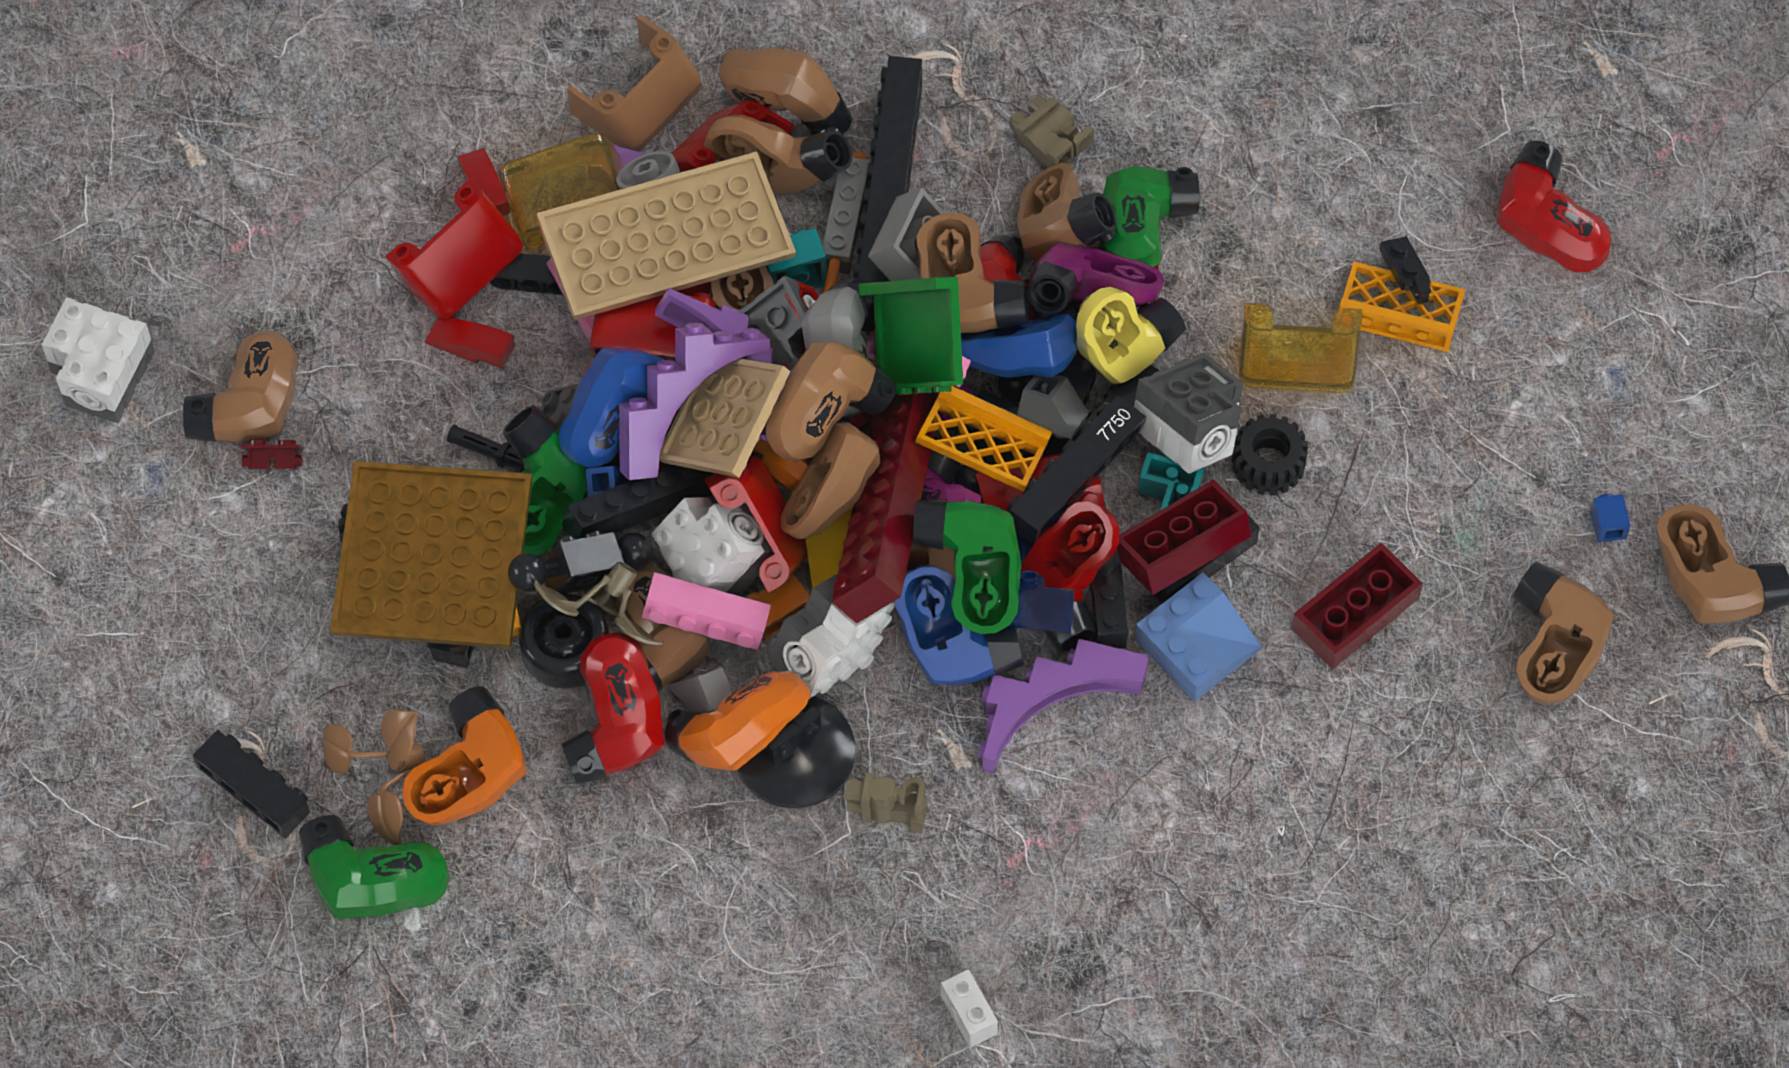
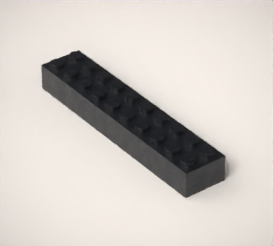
M888 56L887 67L882 66L880 83L882 85L881 90L878 91V114H875V136L871 141L870 150L872 158L867 170L868 188L865 187L864 191L865 208L861 214L860 229L862 230L861 237H858V259L854 264L853 278L862 279L867 283L890 281L868 255L896 197L909 192L922 96V59ZM874 309L864 322L861 331L872 332V330H875Z

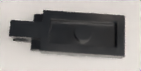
M1404 236L1380 242L1379 251L1401 291H1411L1418 304L1429 302L1428 298L1431 293L1429 287L1431 284L1430 277L1408 237Z

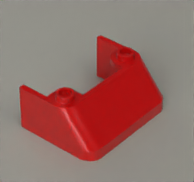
M744 101L713 113L671 154L675 157L680 173L716 163L715 154L704 147V142L711 125L716 120L731 115H744L764 123L773 124L782 128L791 137L794 124L755 101Z

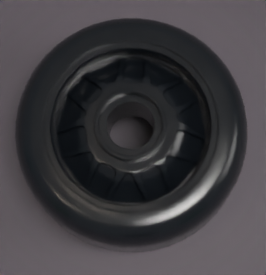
M561 594L568 601L576 602L582 598L573 594ZM544 599L533 605L525 614L519 629L521 656L529 673L541 683L562 689L575 688L586 684L580 672V657L591 641L600 635L609 634L608 624L603 613L589 600L576 609L579 612L577 616L567 615L556 610Z

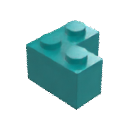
M1147 452L1139 476L1138 494L1163 500L1160 508L1162 510L1202 486L1204 467L1188 474L1178 463H1175L1170 458Z

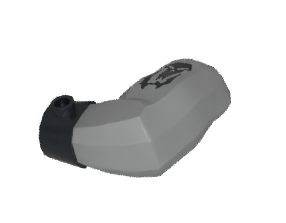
M848 278L830 287L827 292L819 296L807 310L801 322L805 349L813 342H833L844 344L860 352L866 358L868 357L866 343L860 332L864 322L874 309L873 295L859 296V284L867 283L866 281L859 278ZM848 406L844 415L838 421L850 420L860 410Z

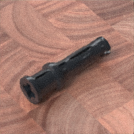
M455 424L450 428L447 435L448 442L491 458L501 468L507 466L519 471V473L525 470L523 459L517 456L508 442L497 443L460 428Z

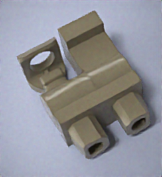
M1036 95L1028 104V110L1032 113L1030 116L1027 117L1022 112L1017 111L1009 119L1010 127L1017 134V143L1023 148L1025 147L1047 168L1059 163L1070 164L1077 155L1094 142V129L1091 126H1087L1078 133V127L1074 125L1073 115L1065 106L1059 104V101L1054 97L1046 100L1040 95Z
M866 772L864 781L848 778L845 798L848 799V812L861 813L862 821L872 824V819L878 823H888L891 821L910 824V832L923 833L928 803L925 783L921 778L913 777L907 779L902 783L901 788L896 786L893 778H875L873 773Z

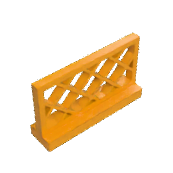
M1353 261L1340 302L1336 321L1337 325L1449 352L1466 289L1431 281L1429 286L1431 293L1428 299L1429 301L1433 300L1439 309L1428 312L1423 306L1424 303L1418 304L1411 291H1401L1400 287L1392 291L1388 290L1384 283L1387 281L1396 282L1390 270ZM1356 273L1369 275L1372 280L1361 284L1356 278ZM1377 286L1383 294L1372 298L1366 290ZM1360 293L1365 302L1351 300L1349 297ZM1405 293L1411 301L1400 305L1394 297ZM1449 295L1457 297V300L1445 305L1440 297ZM1388 300L1394 309L1379 307L1377 304ZM1416 307L1422 316L1418 317L1407 314L1405 311ZM1444 314L1450 321V324L1435 321L1433 318Z
M951 386L952 392H940L915 442L1024 492L1047 447L1052 431L954 386ZM940 411L953 417V419L942 421L937 412ZM965 424L979 429L980 432L969 434ZM957 426L961 435L950 437L946 428ZM939 430L943 439L934 440L926 436V433ZM992 437L1007 442V444L996 446ZM985 439L989 448L977 450L973 441ZM965 442L970 452L963 453L958 451L954 444ZM1018 449L1025 450L1035 456L1023 459ZM1011 451L1016 460L1004 462L1000 453ZM993 455L997 464L989 465L984 463L981 457ZM1020 467L1024 475L1023 480L1011 475L1008 469Z

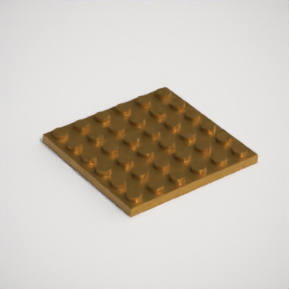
M354 461L330 633L337 636L511 649L518 589L509 581L508 567L510 562L516 556L523 554L533 481L532 474Z

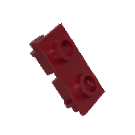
M249 440V445H241L242 449L248 450V455L242 456V466L248 467L249 470L270 469V458H275V469L296 470L297 467H302V455H297V450H304V447L296 445V440H278V445H267V440Z

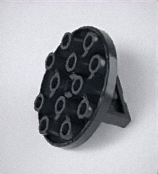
M813 696L808 700L804 709L788 722L764 749L737 770L746 787L754 795L772 805L784 808H804L819 804L837 793L846 783L852 772L855 761V739L852 729L846 718L836 707L823 699Z

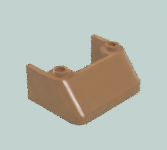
M641 14L637 17L639 42L650 49L651 55L659 62L625 97L616 91L605 90L600 92L593 100L571 85L567 88L569 109L572 115L616 146L639 152L651 142L701 89V76L677 40Z

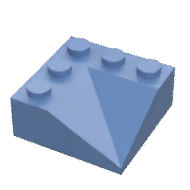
M1204 572L1138 622L1135 629L1134 640L1194 702L1262 648L1225 594Z

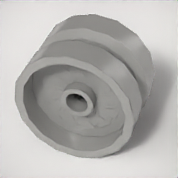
M655 151L639 156L626 164L619 171L616 181L621 190L678 174L680 169L673 154L668 151Z

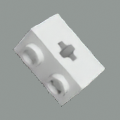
M969 969L941 982V997L969 1048L997 1035L998 1020Z

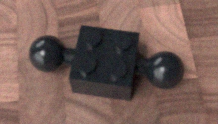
M1034 375L1011 378L999 376L998 388L1002 394L1001 398L981 391L978 392L976 397L1017 415L1019 409L1017 403L1021 401L1023 389ZM965 424L969 434L980 432L979 429ZM992 437L996 446L1007 444V442ZM985 439L973 441L977 450L989 448ZM965 442L957 444L958 451L963 453L970 452ZM1011 451L1000 453L1004 462L1016 460ZM993 455L981 457L984 463L989 465L997 464ZM963 464L956 473L955 484L962 485L978 494L974 473L979 471Z
M601 531L587 534L581 539H575V536H570L559 540L558 545L548 551L547 556L543 560L531 553H523L516 556L509 564L508 578L516 589L523 592L536 590L533 585L535 580L538 581L539 585L545 582L546 587L560 594L588 590L597 585L605 574L609 575L617 561L629 565L635 571L644 568L652 558V545L644 535L635 532L621 536L618 541H616L614 532L602 534Z

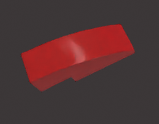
M482 148L457 156L465 180L471 179L477 184L503 216L510 214L507 197L486 150Z
M437 318L425 339L426 344L475 364L481 360L501 369L515 347L514 336L511 333L484 324L454 318Z

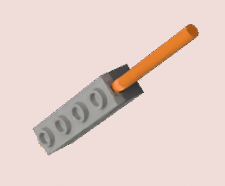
M852 152V162L849 168L837 176L822 246L826 255L827 269L823 293L837 284L839 273L850 275L860 228L861 214L864 209L865 187L868 188L867 170L870 160H867L866 156L861 152Z

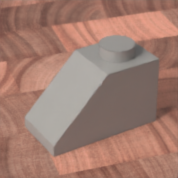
M723 667L692 674L669 684L670 690L695 712H715L721 701L732 693Z

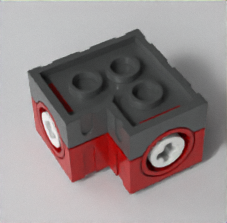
M786 276L778 280L773 287L766 289L752 303L740 309L739 312L749 316L748 328L758 329L770 339V348L773 349L771 364L782 365L791 370L806 350L801 325L802 319L807 310L819 297L814 287Z

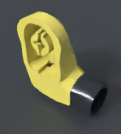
M1106 287L1087 296L1079 308L1076 322L1077 347L1080 353L1102 376L1111 383L1119 384L1132 379L1151 365L1162 351H1167L1187 328L1179 312L1166 299L1157 298L1151 303L1140 306L1137 311L1134 298L1131 295L1113 287Z

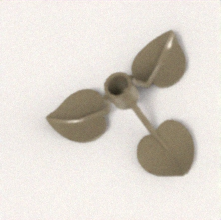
M617 561L609 575L605 574L602 580L592 589L580 590L579 593L583 597L576 602L568 601L557 591L539 585L537 580L533 583L543 599L553 608L564 614L577 616L579 612L576 609L589 600L593 604L599 605L606 612L618 616L614 622L633 639L659 647L664 643V641H655L644 629L629 620L625 615L628 597L632 592L629 587L638 573L621 561ZM623 594L620 609H618L611 595L619 598Z

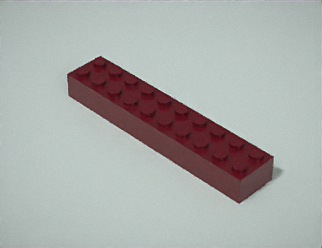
M913 388V394L894 395L889 406L880 414L873 415L870 423L869 437L875 441L879 448L881 463L867 479L859 500L853 505L832 597V603L856 623L861 622L901 597L913 540L916 502L921 500L931 454V449L915 441L936 402L933 388L932 393L914 394ZM935 431L926 433V436L934 439Z

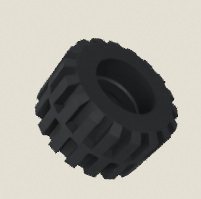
M1263 414L1257 416V421L1251 418L1246 422V427L1241 426L1233 449L1234 474H1238L1237 479L1241 484L1246 482L1248 490L1252 491L1255 488L1258 490L1257 494L1261 495L1264 494V491L1270 493V496L1276 495L1277 491L1280 490L1283 494L1288 492L1289 486L1294 488L1298 484V479L1302 478L1306 466L1308 442L1305 441L1303 430L1298 431L1299 426L1295 422L1292 424L1288 423L1289 418L1282 416V419H1277L1276 414H1270L1269 418H1265ZM1270 447L1282 452L1285 458L1278 462H1266L1257 457L1254 452L1261 448Z

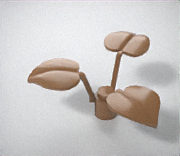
M395 709L384 714L381 722V734L384 742L389 746V751L353 752L351 751L353 739L345 727L339 724L325 726L322 732L324 736L322 739L323 754L328 767L333 772L338 774L347 772L351 765V758L388 757L389 766L393 770L399 771L396 776L379 788V793L370 796L368 813L372 826L380 836L392 843H402L400 836L403 821L401 802L394 792L387 789L401 778L406 777L410 769L425 762V754L419 744H413L418 711Z

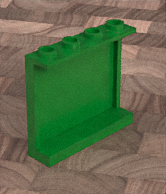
M935 277L859 284V296L873 295L877 365L894 379L896 385L895 395L913 394V388L914 394L932 393V387L934 393L952 392L951 386L963 385L958 277Z

